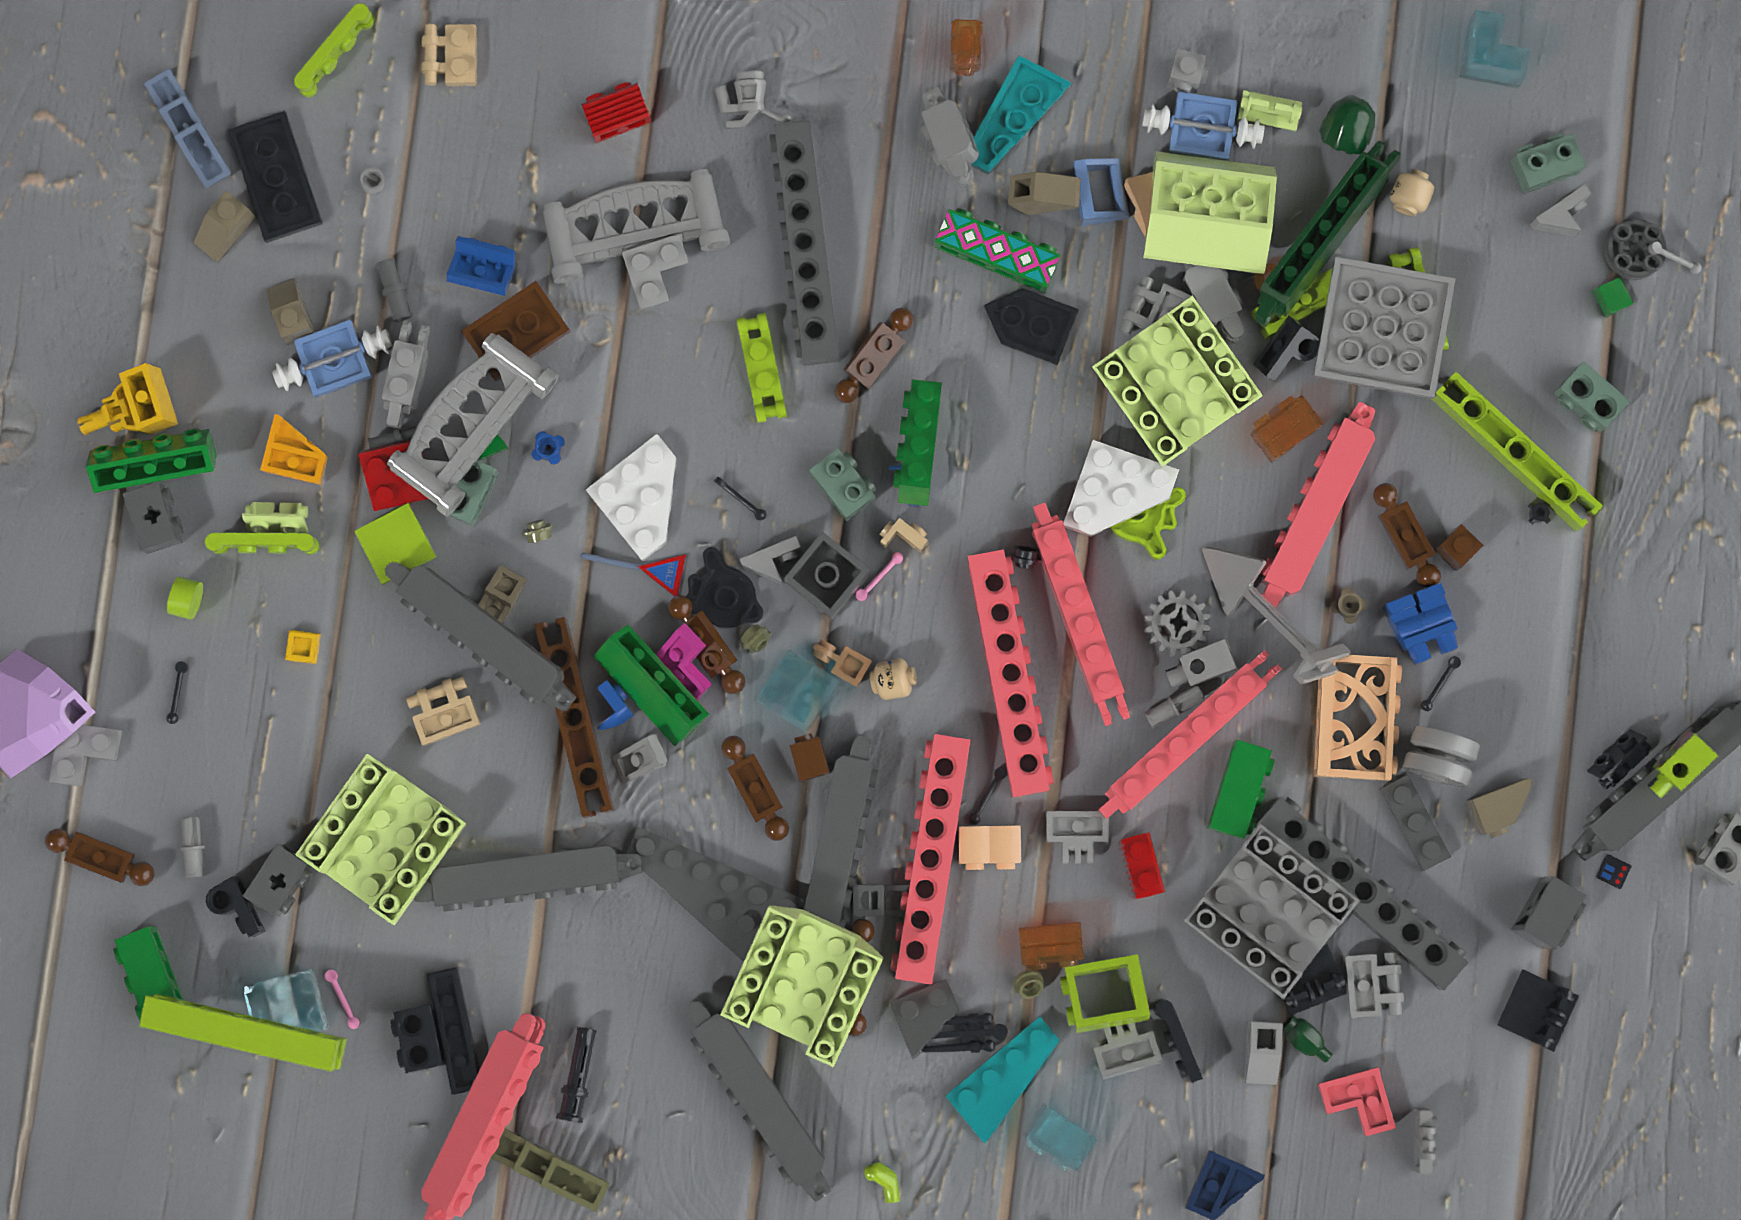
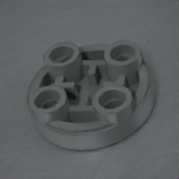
M1641 219L1626 220L1618 224L1609 233L1604 245V255L1610 269L1618 276L1628 280H1642L1653 275L1662 266L1665 256L1659 253L1651 254L1648 246L1650 243L1659 242L1662 248L1667 250L1662 229L1657 224Z

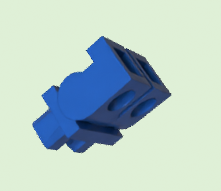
M1442 583L1420 590L1414 595L1410 594L1386 603L1383 607L1388 622L1399 642L1401 651H1407L1414 665L1431 659L1426 643L1436 641L1441 655L1458 648L1454 634L1458 628L1445 599Z

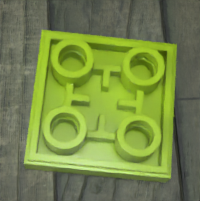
M409 503L354 531L382 585L391 582V578L389 579L385 573L386 565L389 563L398 562L412 570L413 567L422 566L437 558Z

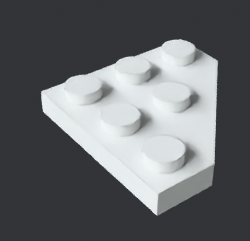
M658 434L586 489L642 562L667 543L669 513L671 510L673 480L677 459Z
M1093 440L1063 523L1064 527L1092 537L1117 523L1128 520L1155 505L1168 501L1179 469L1167 465L1162 467L1156 461Z

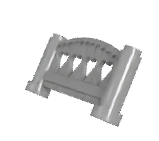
M707 169L693 171L690 181L660 180L626 184L594 194L569 208L562 207L561 202H551L544 206L545 210L543 211L554 267L551 271L554 283L557 284L580 280L583 277L581 267L583 264L623 256V250L680 233L682 242L699 239L702 251L720 250L730 245L728 231L723 229L712 175L709 174ZM679 196H685L688 199L680 222L663 207V202L666 199L676 200ZM654 202L659 208L652 226L649 228L633 211L638 205L646 207L647 204ZM620 209L629 211V216L621 235L604 220L607 212L617 213ZM595 215L600 218V222L592 241H590L575 227V222L579 218L587 220L590 216Z
M493 333L482 344L485 354L454 377L431 403L418 424L407 451L403 453L399 450L395 451L387 462L393 473L437 505L436 509L446 517L450 516L457 509L465 496V492L456 485L528 395L532 392L540 399H543L552 390L559 378V374L551 368L544 369L500 335L496 336ZM495 368L501 375L506 391L481 389L478 383L482 378H486V373L489 369ZM473 391L478 392L481 395L487 414L463 413L460 410V404L468 401L469 393ZM452 415H458L463 421L468 438L443 436L441 428L449 424L448 421ZM438 438L443 442L449 462L425 460L422 458V452L424 449L430 448L431 440Z

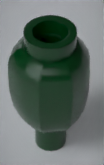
M1294 1015L1289 1016L1284 1021L1282 1030L1285 1032V1038L1296 1050L1307 1056H1317L1324 1063L1332 1057V1053L1324 1047L1322 1035L1310 1022L1304 1018H1296Z

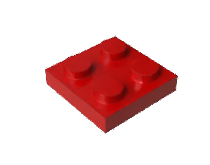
M411 440L359 451L358 455L374 511L428 499L390 470L391 467L387 465L389 458L395 451L399 450L401 453L407 451Z

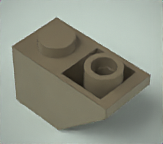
M1042 172L1011 175L1008 205L1026 215L1079 208L1081 179Z

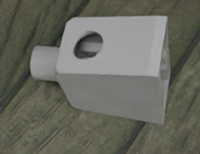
M1223 639L1179 657L1181 664L1165 671L1171 686L1174 687L1187 681L1190 686H1196L1239 668L1229 642ZM1203 661L1205 664L1204 671L1195 673L1193 664Z

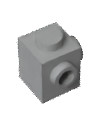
M1177 49L1167 87L1172 88L1176 92L1196 94L1199 84H1205L1209 67L1204 66L1206 56Z

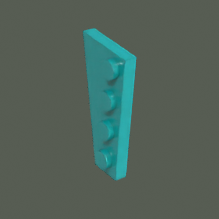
M1019 55L973 137L979 155L977 160L970 165L989 175L1071 87L1072 82Z
M1040 1016L945 1095L984 1144H986L1060 1041Z

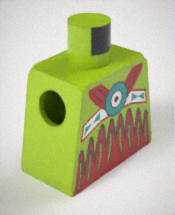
M1687 730L1655 763L1653 767L1660 773L1647 786L1660 798L1673 786L1682 791L1718 755L1695 733ZM1681 763V771L1678 774H1673V766Z

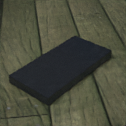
M282 111L229 129L228 132L264 241L269 243L322 225L323 222L287 113Z

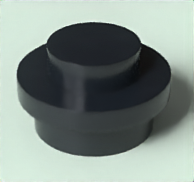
M1015 546L1014 552L1010 555L1012 561H1015V566L1023 569H1033V565L1040 564L1041 560L1038 557L1039 550L1028 546Z

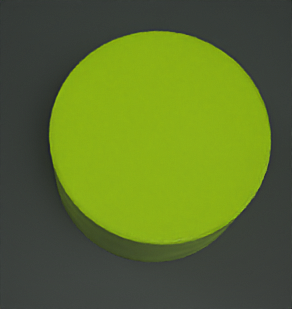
M178 576L169 593L167 613L193 620L202 600L203 583Z

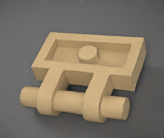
M426 24L425 35L422 36V47L425 48V62H422L425 85H437V75H445V84L447 86H477L476 25H445V36H437V25ZM445 48V62L439 63L437 62V49Z
M464 676L454 680L448 678L443 680L441 685L428 690L424 687L416 690L417 694L406 697L410 709L421 705L423 713L412 717L422 746L481 725L472 697L469 695L459 699L457 691L468 687ZM447 695L449 703L433 709L431 701Z

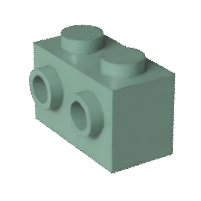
M1562 133L1555 134L1545 139V144L1535 147L1534 143L1525 145L1517 149V154L1510 161L1523 195L1579 175L1586 168L1573 134L1564 137Z
M837 448L813 466L809 472L843 518L848 521L875 501L873 492L876 490V487L866 475L861 478L854 468L858 464L849 452L846 451L842 454L839 448Z

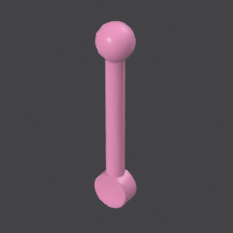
M900 552L893 553L891 556L892 560L864 589L857 590L855 594L857 600L865 601L868 597L867 593L895 564L903 561V555Z
M328 970L325 973V979L331 982L348 1017L347 1024L349 1028L356 1029L360 1022L358 1018L353 1016L337 982L338 974L335 970Z

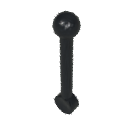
M720 477L714 480L717 485L752 511L757 520L762 521L766 518L765 510L757 509Z
M1454 656L1448 660V668L1428 699L1421 702L1423 711L1428 712L1432 709V702L1450 674L1461 665V660L1458 657Z
M179 661L175 665V670L178 673L171 711L166 717L169 724H175L178 721L176 712L183 674L188 671V665L183 661Z
M997 768L994 771L992 783L975 813L969 816V822L972 825L980 823V815L997 784L1006 777L1004 768Z

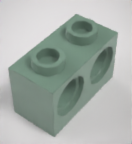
M1584 361L1574 369L1554 392L1558 397V403L1563 408L1576 412L1581 417L1580 421L1586 428L1591 431L1596 430L1599 433L1606 429L1630 402ZM1572 383H1579L1583 386L1584 396H1577L1573 393ZM1596 403H1602L1606 406L1607 416H1600L1596 413Z
M478 460L470 468L478 469V479L468 483L465 482L463 477L456 485L465 492V507L461 510H455L450 515V517L472 527L475 526L499 474L496 468Z

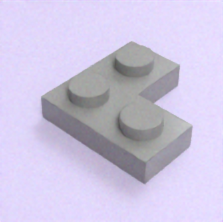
M680 233L622 251L640 310L669 301L661 271L689 263Z
M81 725L73 734L54 748L49 782L82 787L87 757L117 761L122 731Z

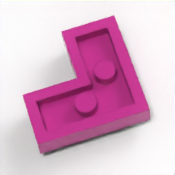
M685 623L674 632L657 652L656 656L698 701L712 685L692 663L706 645Z

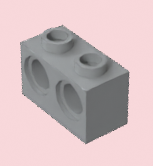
M1731 813L1727 816L1723 815L1714 827L1716 834L1711 842L1706 841L1697 854L1700 859L1696 866L1727 886L1736 885L1741 877V842H1735L1731 835L1734 827L1737 826L1741 829V815L1738 813ZM1719 852H1722L1727 858V864L1723 869H1720L1715 863V857Z

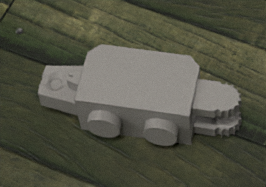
M935 88L922 95L925 110L921 114L925 123L921 125V129L927 141H932L934 148L930 150L935 164L937 166L942 165L948 174L951 173L953 178H956L959 185L966 188L974 182L975 178L970 164L977 160L979 152L964 113L959 110L955 101L946 100L940 89Z
M1184 263L1186 273L1181 285L1185 292L1195 298L1214 327H1219L1227 342L1229 341L1234 344L1238 340L1240 341L1245 330L1238 316L1242 310L1241 305H1243V301L1237 289H1231L1226 279L1229 278L1227 270Z
M406 320L403 321L398 341H394L381 397L384 401L383 409L389 410L386 425L401 429L404 415H411V411L416 410L429 359V352L426 347L430 325H421L417 345L408 343L412 332V323Z

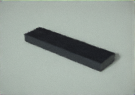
M454 967L427 974L452 1095L470 1091L480 1070L459 968Z

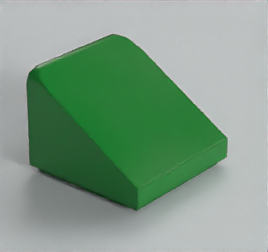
M1620 278L1605 283L1592 291L1606 318L1634 304Z

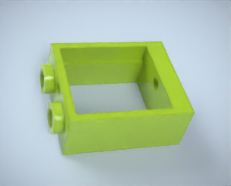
M1138 954L1065 967V976L1060 977V984L1063 996L1069 995L1071 1007H1066V1015L1069 1026L1075 1025L1076 1033L1149 1020L1150 1010ZM1126 968L1134 1010L1083 1019L1075 977Z

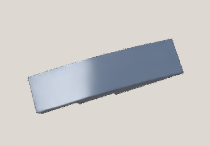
M169 68L144 82L143 84L159 108V112L205 189L232 174L172 70Z

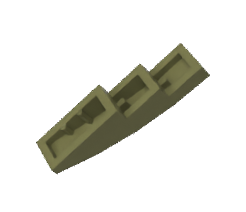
M506 1128L499 1139L497 1150L491 1156L492 1159L513 1168V1171L594 1212L597 1211L610 1185L609 1182Z

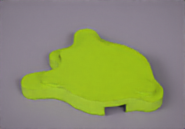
M1181 487L1173 488L1168 501L1155 505L1128 520L1111 526L1110 529L1119 538L1142 545L1154 560L1162 559L1166 555L1167 549L1160 532L1162 530L1172 531L1176 528L1175 508L1185 501V490Z

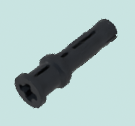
M577 1027L567 1085L561 1087L563 1098L560 1113H556V1119L583 1123L581 1113L584 1098L588 1097L589 1094L585 1085L597 1030Z

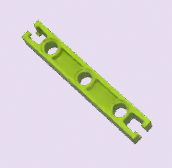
M1455 371L1435 392V398L1431 400L1544 503L1547 502L1550 505L1549 508L1575 532L1582 529L1588 521L1585 518L1581 519L1571 509L1570 503L1576 500L1589 510L1587 513L1590 516L1595 515L1603 507L1601 503L1459 373ZM1451 384L1463 397V400L1458 404L1443 393L1446 390L1444 386L1448 387ZM1465 404H1472L1477 408V417H1470L1465 413ZM1510 445H1517L1522 449V458L1517 459L1510 454ZM1556 486H1562L1566 489L1568 494L1566 500L1557 498L1555 495Z
M160 994L145 997L139 1027L330 1072L335 1069H341L347 1038Z

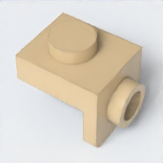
M899 518L895 523L889 521L879 534L883 537L880 545L886 548L894 537L898 535L916 551L921 553L928 545V540L924 538L927 533L917 524L912 523L909 526Z

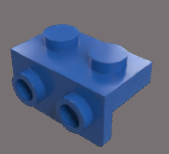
M458 236L455 241L456 251L447 272V282L505 296L515 271V251L502 245H493L474 238Z

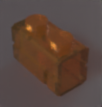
M955 19L952 21L950 70L956 72V75L972 76L974 72L980 70L982 22L979 20Z
M1291 395L1277 406L1280 410L1272 417L1267 413L1253 423L1256 429L1250 435L1271 463L1323 426V421L1302 395L1297 399H1294Z
M1080 922L1018 928L1021 965H1028L1031 971L1047 969V963L1059 962V968L1078 965L1077 960L1084 959Z

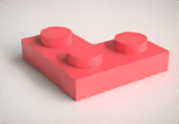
M1379 1067L1317 1083L1326 1114L1356 1107L1364 1136L1396 1128Z

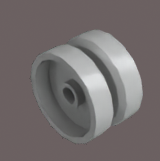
M1414 726L1410 742L1416 748L1427 753L1420 751L1406 753L1402 768L1437 783L1469 787L1473 772L1466 765L1456 761L1468 763L1476 761L1481 745L1449 732L1424 726Z

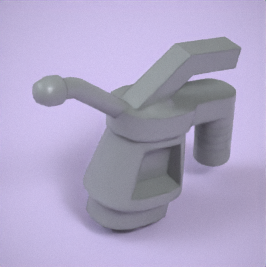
M762 71L737 73V81H735L734 85L738 104L730 103L726 86L715 89L721 114H747L742 120L725 121L726 129L747 128L761 112L777 121L788 122L791 120V115L789 114L780 116L765 108L763 100L766 80L763 79Z

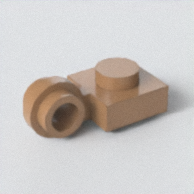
M822 639L819 644L815 643L813 646L815 651L812 655L827 664L831 659L836 661L830 673L855 687H858L872 660L847 646L844 647L842 653L838 656L835 654L837 648Z

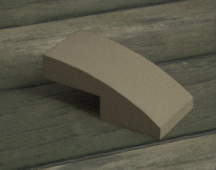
M500 565L487 585L485 594L478 605L504 624L519 598L527 579Z

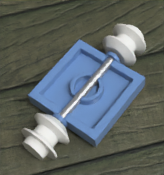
M1184 92L1177 93L1175 111L1171 118L1167 105L1162 110H1156L1154 103H1152L1151 109L1145 108L1142 126L1148 127L1147 133L1152 128H1158L1160 135H1163L1168 130V126L1172 128L1168 153L1226 161L1229 160L1232 137L1236 135L1239 147L1246 141L1251 142L1252 148L1255 149L1256 143H1262L1264 126L1259 125L1260 119H1257L1254 124H1249L1246 117H1243L1239 121L1238 127L1234 124L1237 100Z
M348 320L293 340L301 364L298 365L296 361L288 358V365L282 367L276 363V370H273L272 374L278 388L284 387L286 391H289V384L294 382L300 387L303 382V376L306 375L313 396L318 398L372 378L364 354L367 352L374 359L377 358V351L384 350L389 354L388 347L393 346L387 329L381 331L380 327L376 326V333L371 335L364 330L362 341L360 342L353 322Z

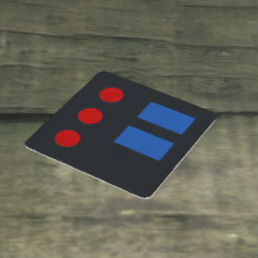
M1608 854L1597 878L1621 889L1632 866Z

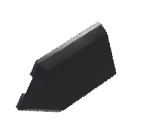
M1024 288L984 305L1001 345L1058 366L1079 309Z

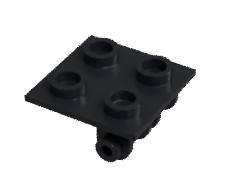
M1327 942L1283 999L1290 1016L1347 994L1344 986L1346 985L1343 975L1338 972Z
M1522 969L1497 1025L1554 1052L1579 995Z

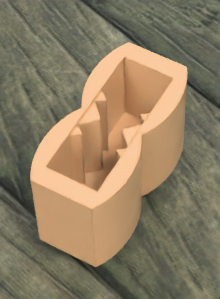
M1020 826L959 827V864H966V870H984V863H996V869H1015V863H1021Z

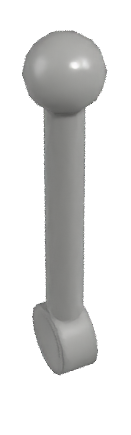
M1659 242L1650 243L1648 246L1651 254L1659 253L1689 268L1693 274H1698L1702 269L1698 262L1691 263L1663 249Z

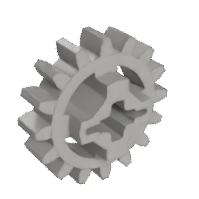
M1183 590L1178 597H1175L1173 591H1169L1167 600L1159 595L1156 598L1159 606L1150 604L1148 607L1153 615L1144 617V621L1151 623V626L1144 630L1145 633H1152L1154 636L1149 643L1154 644L1158 642L1160 644L1158 652L1160 653L1165 648H1168L1170 657L1175 655L1176 650H1180L1182 656L1187 654V648H1190L1192 651L1198 650L1196 641L1205 643L1207 639L1202 635V632H1209L1211 630L1210 626L1204 625V621L1211 618L1210 614H1202L1201 612L1206 606L1205 603L1197 606L1195 604L1197 596L1193 595L1190 599H1186V594ZM1175 604L1173 612L1170 614H1159L1166 606ZM1187 607L1194 612L1197 620L1190 618L1186 612ZM1179 613L1180 622L1184 623L1185 626L1179 629L1175 637V627L1173 624H1170V621H1173ZM1158 628H1163L1169 636L1168 641L1161 636ZM1185 633H1195L1191 640L1180 644L1181 638Z

